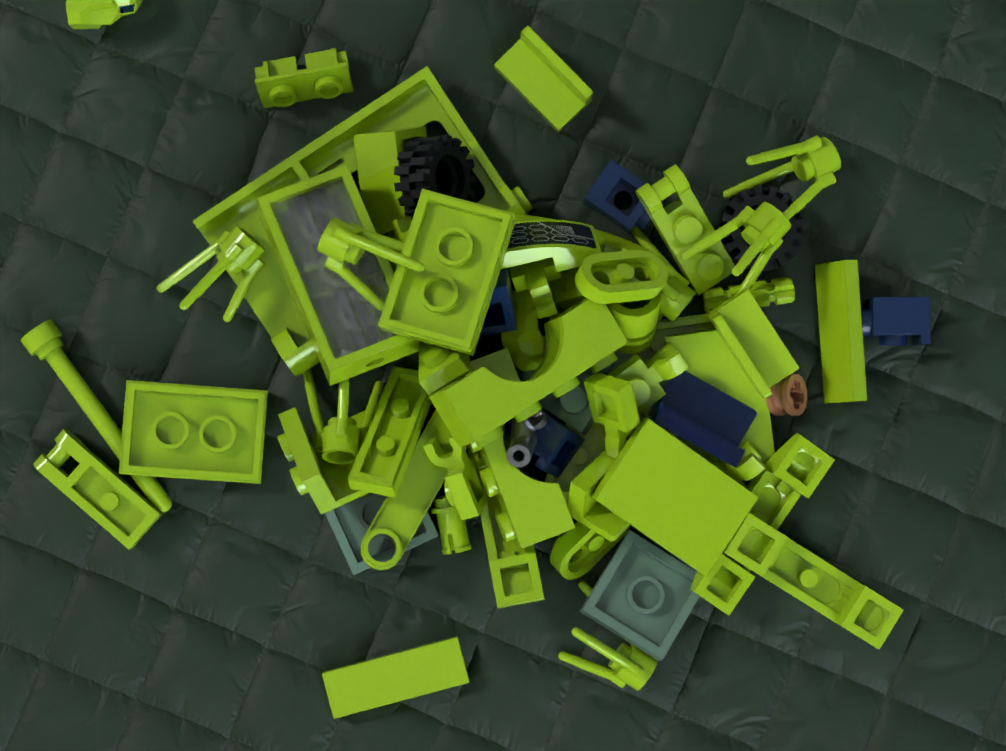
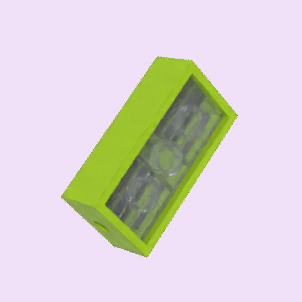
M347 164L257 198L259 218L330 386L419 351V340L380 330L378 323L382 311L376 309L339 274L324 267L328 256L317 251L319 240L325 228L334 217H338L347 223L352 222L376 233ZM365 250L356 265L347 262L345 266L385 303L394 272L387 259Z

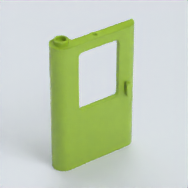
M428 66L193 220V223L209 245L216 242L226 229L232 232L238 225L265 248V251L259 257L265 265L254 276L244 297L271 336V341L281 358L296 377L320 361L259 218L258 197L346 164L350 173L353 174L357 171L353 139L355 134L425 126L430 122L437 121L441 123L449 136L462 141L460 147L467 146L470 151L466 160L473 159L475 167L472 168V171L485 190V195L477 202L478 204L522 215H527V213L533 210L530 202L518 186L510 190L503 182ZM369 258L363 259L354 265L359 279L375 273ZM226 268L227 272L229 273L235 284L238 286L245 273V270L242 269V271L238 275H235Z

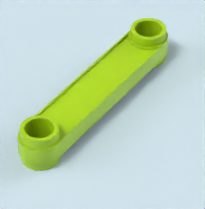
M437 410L433 413L416 443L396 498L388 496L385 498L362 539L360 554L364 563L372 569L378 571L388 570L398 563L445 481V476L448 473L446 467L443 468L432 463L423 447L429 439L437 437L440 447L444 451L453 452L449 441L451 433ZM377 536L387 537L394 544V556L386 562L374 560L368 552L369 542Z

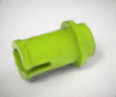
M446 495L435 497L433 500L435 507H432L430 510L431 514H436L442 554H452L454 550L455 553H461L472 549L469 542L466 520H461L456 506L450 505Z

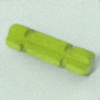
M788 277L771 279V283L768 284L765 280L757 281L750 290V293L760 307L770 306V302L780 305L792 303L795 300L794 284L792 279ZM741 284L730 285L728 290L717 287L705 291L702 297L705 312H710L733 297Z

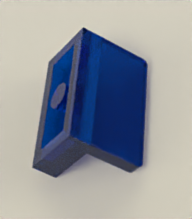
M686 370L677 377L667 380L663 387L666 395L655 402L648 413L651 419L712 455L737 467L746 452L739 444L755 419L757 412L750 406Z

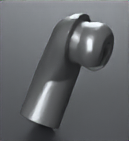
M542 409L517 423L514 417L512 418L511 440L506 456L511 465L524 467L529 463L537 444L536 430L545 427L547 422L546 415Z

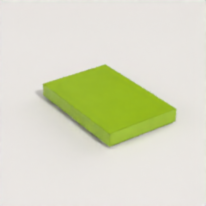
M422 189L401 253L423 263L425 269L423 272H417L408 267L397 265L378 323L380 330L473 356L517 219L515 213Z
M716 328L665 335L664 344L670 343L689 366L683 373L671 379L678 424V440L707 461L716 455L724 464L749 441L761 452L762 457L759 460L765 464L775 453L770 410L767 401L756 391Z
M126 380L119 474L261 484L268 391Z
M643 417L591 495V498L706 577L759 498L655 422Z

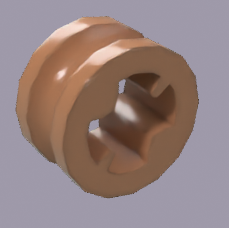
M790 374L770 387L773 394L766 398L770 412L774 416H785L787 413L790 416H800L804 412L807 404V388L803 377L799 374Z

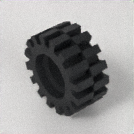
M448 135L419 137L412 139V142H407L403 146L406 152H399L397 160L402 163V166H395L394 175L400 176V183H394L395 191H402L403 195L398 201L400 206H408L405 211L408 216L413 217L422 189L463 200L474 199L476 191L470 189V185L476 184V175H470V169L474 168L475 165L473 159L466 160L470 151L467 146L460 147L462 143L460 139L452 138V136Z
M762 185L754 186L749 190L745 189L735 196L724 208L720 216L721 221L718 224V229L736 218L746 206L756 210L763 202H768L783 213L793 203L791 200L793 196L787 192L784 194L779 192L778 188L774 186L762 188ZM800 211L789 219L791 228L781 238L783 243L772 254L762 271L775 270L786 264L798 253L799 247L804 242L806 235L803 234L806 221L805 218H801ZM744 226L721 239L730 258L736 263L739 262L740 258L750 247L741 235ZM759 252L756 255V257L745 269L752 268L753 264L755 263L761 252Z

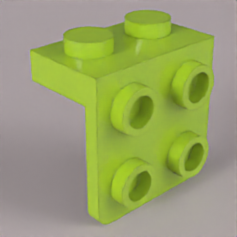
M296 407L278 414L285 432L277 436L280 446L289 462L295 460L296 467L289 469L291 477L300 495L309 492L321 515L369 493L350 489L348 477L354 463L345 465L329 463L323 460L322 452L315 451V433L310 434ZM365 411L350 417L356 421V427L359 429Z

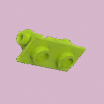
M331 48L330 50L304 54L307 69L298 70L295 56L263 61V66L255 67L256 79H254L263 108L274 106L288 107L296 102L317 98L331 99L340 94L354 92L346 50L337 52L336 48Z

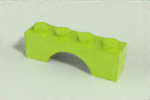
M585 298L544 323L546 334L544 358L537 371L526 381L514 382L500 378L482 366L467 372L429 396L457 445L460 447L476 443L478 448L486 446L504 434L500 426L513 417L519 423L542 409L539 401L550 393H553L555 398H558L580 384L577 378L579 374L589 368L593 373H596L614 363L618 359L614 352L626 345L628 341L606 304H598Z
M508 348L470 361V371L484 366L500 378L520 382ZM503 435L481 448H478L476 443L468 444L472 453L479 451L485 469L480 470L479 474L488 497L496 495L502 514L496 515V519L505 542L513 540L515 547L523 549L575 528L559 483L541 482L531 479L511 465L506 458L507 453L504 447Z

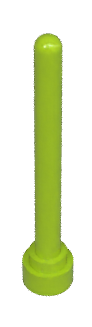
M52 319L36 326L24 335L20 341L31 356L37 355L41 361L46 359L120 460L122 431L61 349L64 346L60 340L62 333ZM131 475L144 495L158 511L163 513L171 508V498L155 477Z

